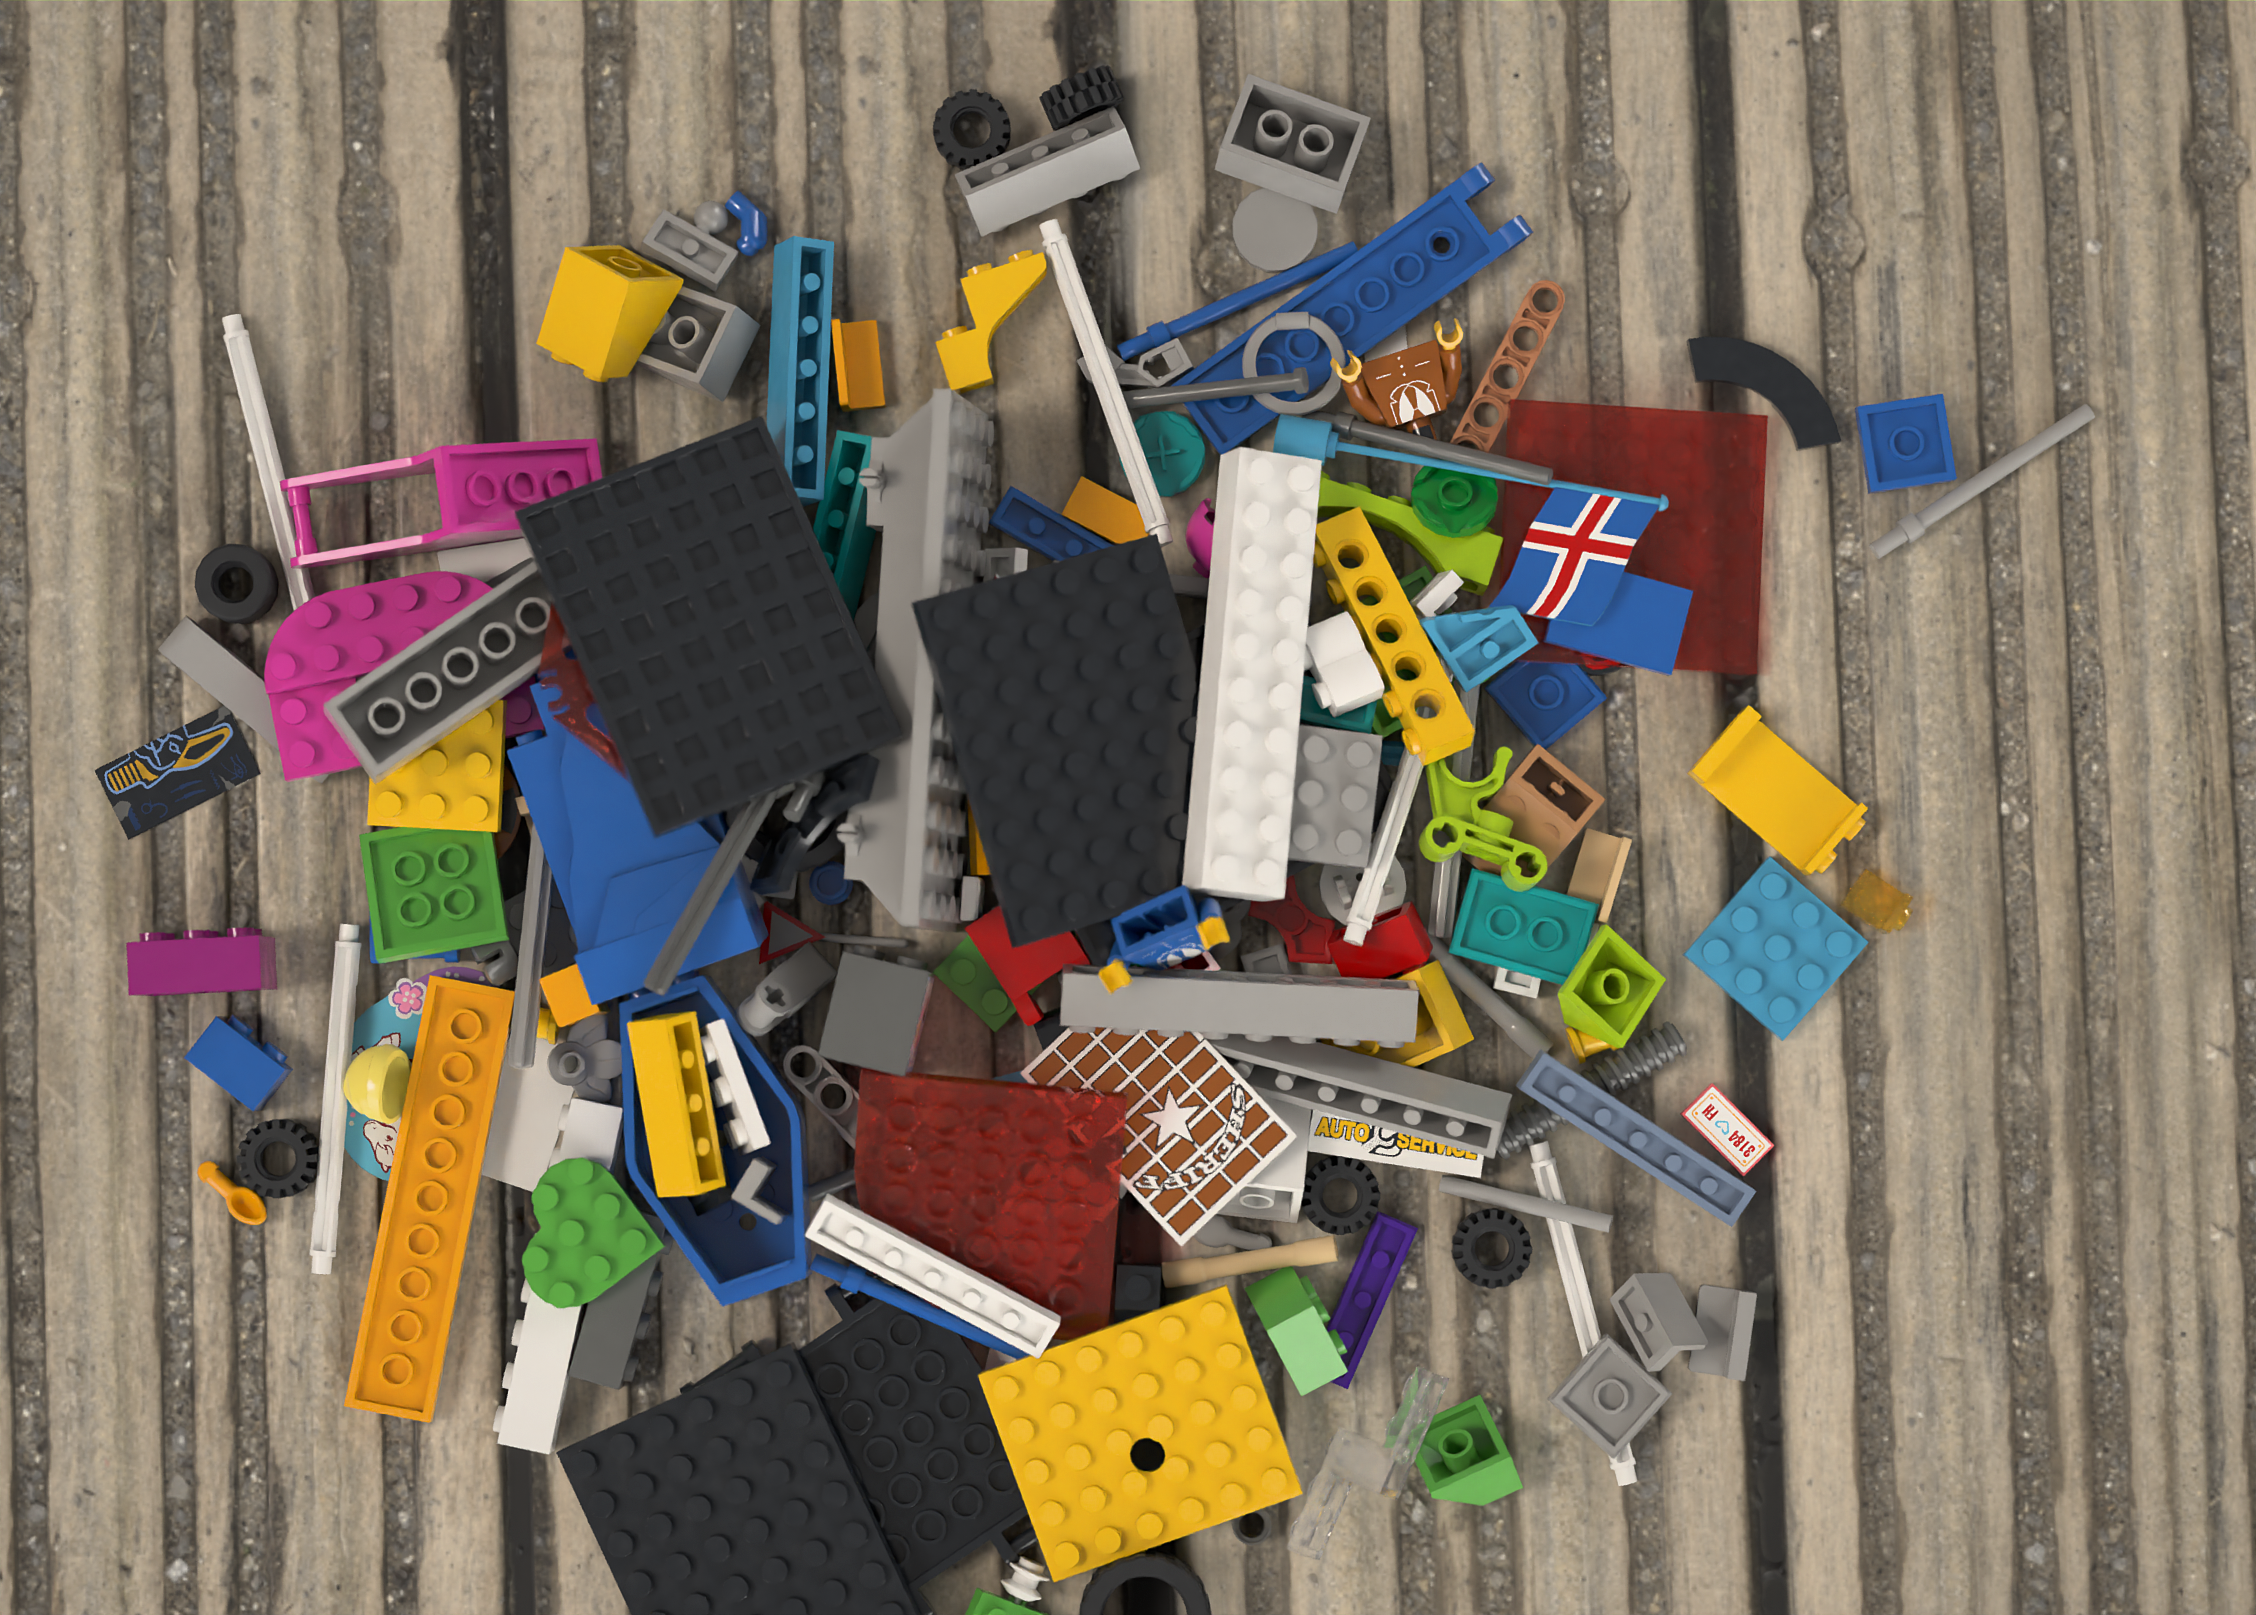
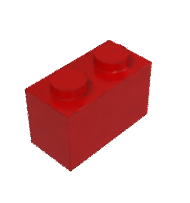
M1412 901L1374 915L1371 930H1367L1362 946H1357L1343 940L1348 926L1335 930L1327 943V947L1341 977L1387 979V976L1400 971L1402 975L1408 974L1425 966L1433 949L1430 938Z

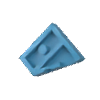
M1513 605L1430 616L1419 620L1426 635L1462 690L1466 693L1538 644L1519 611Z

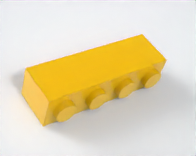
M696 1011L661 1014L628 1022L627 1026L657 1197L698 1195L726 1186Z

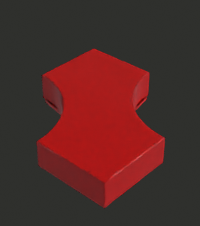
M1294 875L1286 878L1283 899L1265 902L1251 900L1248 916L1268 922L1281 934L1287 947L1288 962L1332 965L1333 958L1327 943L1334 932L1335 921L1319 917L1305 907L1296 892Z

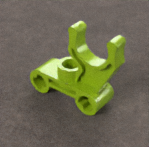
M1508 747L1498 748L1493 755V767L1489 776L1473 783L1461 781L1454 777L1447 769L1444 758L1426 765L1425 771L1434 819L1429 822L1419 836L1418 844L1424 857L1433 862H1443L1450 859L1457 851H1461L1502 866V880L1508 888L1518 892L1528 891L1533 888L1547 872L1548 863L1546 856L1541 850L1532 845L1509 838L1513 827L1511 819L1492 811L1481 810L1477 805V802L1490 798L1503 786L1506 767L1513 756L1511 749ZM1439 831L1445 832L1451 841L1444 848L1436 845L1432 838ZM1524 860L1528 862L1527 870L1533 873V877L1521 876V867L1515 865V861Z

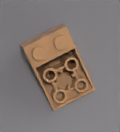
M1536 744L1482 810L1492 811L1511 819L1513 827L1509 838L1532 845L1541 850L1546 856L1548 869L1606 799L1543 747ZM1462 852V857L1478 870L1501 876L1502 866ZM1516 860L1515 865L1521 867L1520 875L1527 878L1533 877V873L1527 870L1528 862Z

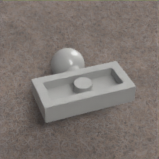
M703 202L695 210L694 223L696 226L694 227L663 209L643 239L641 250L716 292L736 262L739 252L710 236L717 235L726 228L728 224L727 210L719 202Z

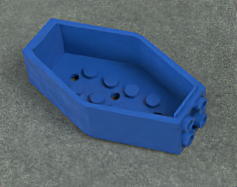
M692 970L675 976L671 986L664 995L656 994L646 987L627 993L629 1001L620 1003L619 1011L625 1158L632 1180L722 1307L807 1278L812 1274V1270H810L812 1254L811 1239L805 1236L810 1225L806 1118L800 1101L754 1036L741 1028L736 1019L735 1009L711 976H700L698 970ZM696 1011L698 1028L700 1030L707 1024L724 1018L771 1143L742 1156L739 1153L738 1147L731 1149L729 1143L723 1147L732 1194L753 1159L764 1156L778 1166L760 1196L789 1212L790 1214L786 1221L775 1224L734 1199L712 1212L697 1217L693 1205L687 1196L657 1197L627 1026L628 1022L661 1014ZM706 1065L708 1083L713 1081ZM714 1105L717 1118L715 1119L716 1130L724 1131L723 1125L728 1123L722 1106L716 1108ZM745 1213L753 1214L756 1218V1226L752 1230H745L740 1225V1218Z

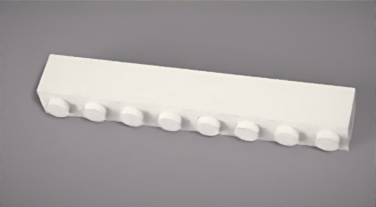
M578 1097L571 1098L570 1105L563 1104L558 1122V1130L564 1131L561 1148L554 1147L549 1168L565 1159L587 1158L602 1163L614 1174L624 1128L623 1107ZM525 1278L521 1294V1302L527 1303L524 1320L517 1319L514 1327L512 1345L518 1346L515 1363L508 1362L505 1369L502 1388L509 1389L506 1405H499L497 1408L493 1431L500 1432L498 1444L550 1454L555 1450L570 1380L568 1374L577 1346L586 1303L579 1307L556 1308L537 1296L531 1290Z

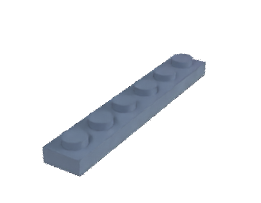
M1541 1049L1516 1084L1520 1090L1731 1227L1756 1193L1753 1187Z

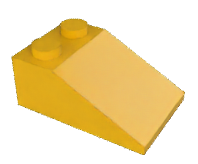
M1439 960L1394 979L1415 980L1419 990L1415 1043L1404 1042L1403 1047L1387 1048L1379 1046L1378 1041L1360 1040L1359 1045L1344 1046L1334 1043V1039L1320 1038L1321 1042L1326 1045L1412 1068L1474 1040Z

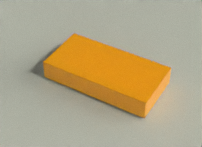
M1082 476L1061 514L1070 521L1117 545L1143 538L1150 534L1145 531V525L1136 504Z

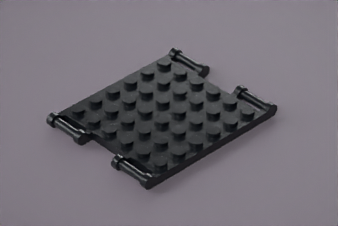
M864 1268L866 1269V1275L878 1280L882 1278V1276ZM834 1283L824 1291L842 1318V1321L803 1346L798 1352L920 1614L937 1615L932 1604L920 1590L922 1585L989 1540H991L1009 1567H1011L1010 1562L1018 1563L1020 1555L1038 1544L1039 1541L1033 1526L1011 1541L1003 1533L1009 1526L1026 1516L1028 1511L978 1374L983 1372L984 1369L961 1335L877 1298L854 1311L848 1300L861 1291L858 1290L854 1294ZM897 1284L893 1285L894 1287H896V1288H898V1289H901V1290H903V1291H905V1292H908V1293H910V1294H912V1295H914V1296H917V1297H919V1298H921V1299H924V1298H922V1297H920V1296H918V1295L912 1293L911 1291H909V1290H907V1289H905V1288H903V1287H901V1286H899V1285H897ZM751 1339L741 1346L742 1352L696 1383L690 1381L679 1388L681 1393H684L762 1357L764 1354L756 1342Z

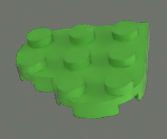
M570 1158L551 1166L539 1179L532 1193L534 1214L541 1229L529 1241L527 1250L522 1257L524 1275L531 1290L544 1302L563 1309L579 1307L597 1298L666 1245L612 1172L602 1163L587 1158Z

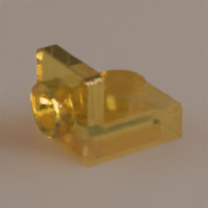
M1863 869L1840 906L1881 934H1889L1893 928L1899 932L1910 918L1913 909L1908 907L1913 897L1906 892H1900L1869 870Z

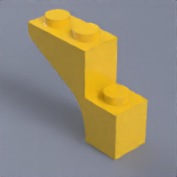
M1032 250L1021 251L1009 256V263L995 268H992L991 263L978 265L967 270L968 277L960 279L976 329L968 331L966 326L955 327L943 332V339L935 342L949 387L957 394L961 395L994 384L988 361L991 339L996 330L1045 279L1047 267L1043 252L1034 255Z

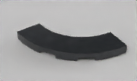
M1699 337L1687 340L1694 382L1729 383L1744 389L1748 388L1762 396L1772 404V407L1784 420L1794 440L1796 451L1841 442L1837 424L1822 394L1799 368L1784 357L1758 344L1740 339Z
M871 754L861 755L840 764L828 772L830 778L823 783L818 795L811 797L800 821L794 822L789 820L777 840L770 838L755 869L750 890L759 895L790 890L793 878L804 855L821 831L845 810L870 800L880 763L878 758Z

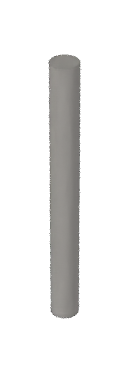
M1442 1175L1439 1184V1192L1608 1233L1612 1226L1613 1215L1446 1175Z

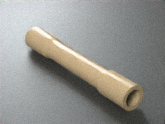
M1335 1235L1299 1240L1292 1244L1208 1258L1194 1257L1163 1262L1162 1275L1167 1289L1204 1283L1209 1279L1290 1266L1304 1267L1339 1261V1254Z

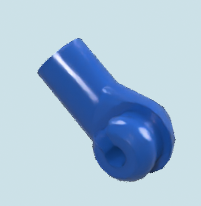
M737 191L729 198L725 207L741 221V237L737 240L738 249L746 256H754L758 253L759 249L765 247L768 241L767 217L740 191Z

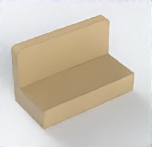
M1586 828L1565 895L1599 904L1594 922L1605 924L1609 918L1632 839L1626 837L1618 838Z

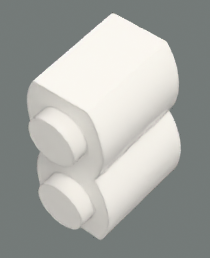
M1347 611L1307 627L1304 671L1309 669L1316 680V683L1312 685V689L1322 709L1328 707L1333 717H1337L1382 698L1384 684L1380 674L1364 646L1354 621Z

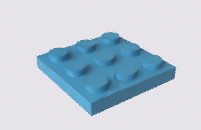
M1769 856L1683 953V956L1779 1040L1784 1041L1869 942Z

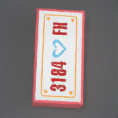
M1710 1083L1680 1113L1741 1176H1744L1774 1146L1713 1083Z

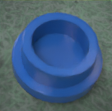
M828 861L820 867L817 866L812 871L809 887L812 895L819 902L835 905L848 898L853 888V880L844 879L845 866L835 861Z

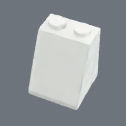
M1259 1095L1298 1137L1216 1214L1297 1223L1304 1191L1311 1109Z

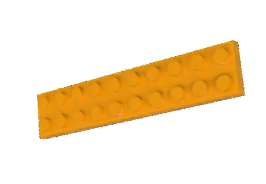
M429 976L344 1403L345 1407L428 1423L433 1421L512 1023L515 991L439 976Z

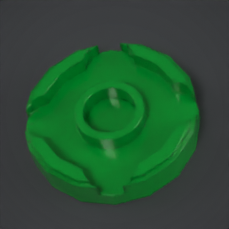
M1423 466L1415 476L1412 487L1411 503L1413 513L1424 527L1438 535L1452 538L1471 536L1484 529L1493 519L1498 503V488L1495 478Z

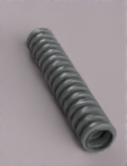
M1666 1021L1662 1024L1663 1029L1658 1030L1654 1028L1651 1030V1036H1640L1639 1043H1628L1627 1050H1616L1615 1057L1611 1058L1608 1055L1604 1057L1603 1064L1600 1065L1596 1062L1592 1064L1593 1069L1588 1072L1584 1069L1580 1071V1074L1615 1097L1617 1096V1090L1625 1091L1628 1089L1627 1084L1631 1082L1634 1084L1639 1083V1077L1643 1075L1647 1078L1652 1075L1651 1070L1655 1068L1658 1071L1664 1068L1663 1063L1667 1061L1670 1064L1676 1061L1675 1056H1686L1687 1046L1676 1027ZM1533 1099L1534 1104L1529 1106L1525 1103L1521 1106L1522 1111L1519 1113L1515 1110L1510 1112L1511 1117L1506 1119L1497 1153L1501 1158L1503 1157L1507 1160L1510 1158V1152L1514 1150L1516 1153L1521 1152L1522 1145H1533L1534 1138L1539 1137L1543 1139L1546 1137V1131L1551 1130V1132H1555L1558 1130V1124L1567 1125L1569 1121Z

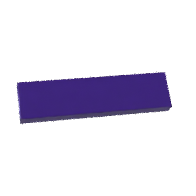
M1379 1211L1374 1216L1326 1326L1327 1332L1336 1329L1347 1350V1353L1340 1357L1348 1372L1330 1382L1348 1389L1418 1230L1416 1227Z

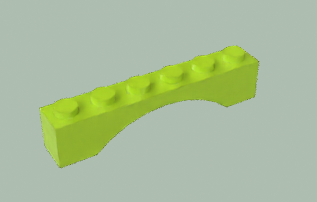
M1321 471L1317 518H1333L1360 506L1369 524L1394 534L1413 547L1431 566L1436 575L1453 570L1464 582L1459 589L1480 596L1484 595L1503 541V537L1495 535L1494 529L1486 526L1471 536L1456 538L1438 535L1421 524L1413 513L1412 503L1409 500L1398 496H1388L1386 499L1371 494V489L1365 485L1355 482H1347L1344 485L1332 481L1327 473Z

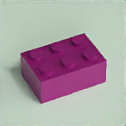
M253 927L227 929V937H219V931L189 930L183 931V939L175 940V933H139V942H126L128 995L130 996L277 990L275 937L262 936V929H254Z

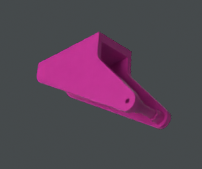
M597 438L438 446L412 457L280 481V489L283 492H288L289 506L293 508L297 540L294 541L296 557L290 559L291 568L320 567L524 538L515 518V511L602 478ZM436 474L443 528L423 535L318 553L316 538H313L310 520V489Z

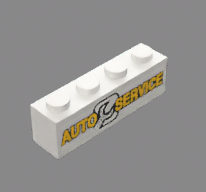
M1311 1109L1307 1151L1481 1178L1483 1155Z

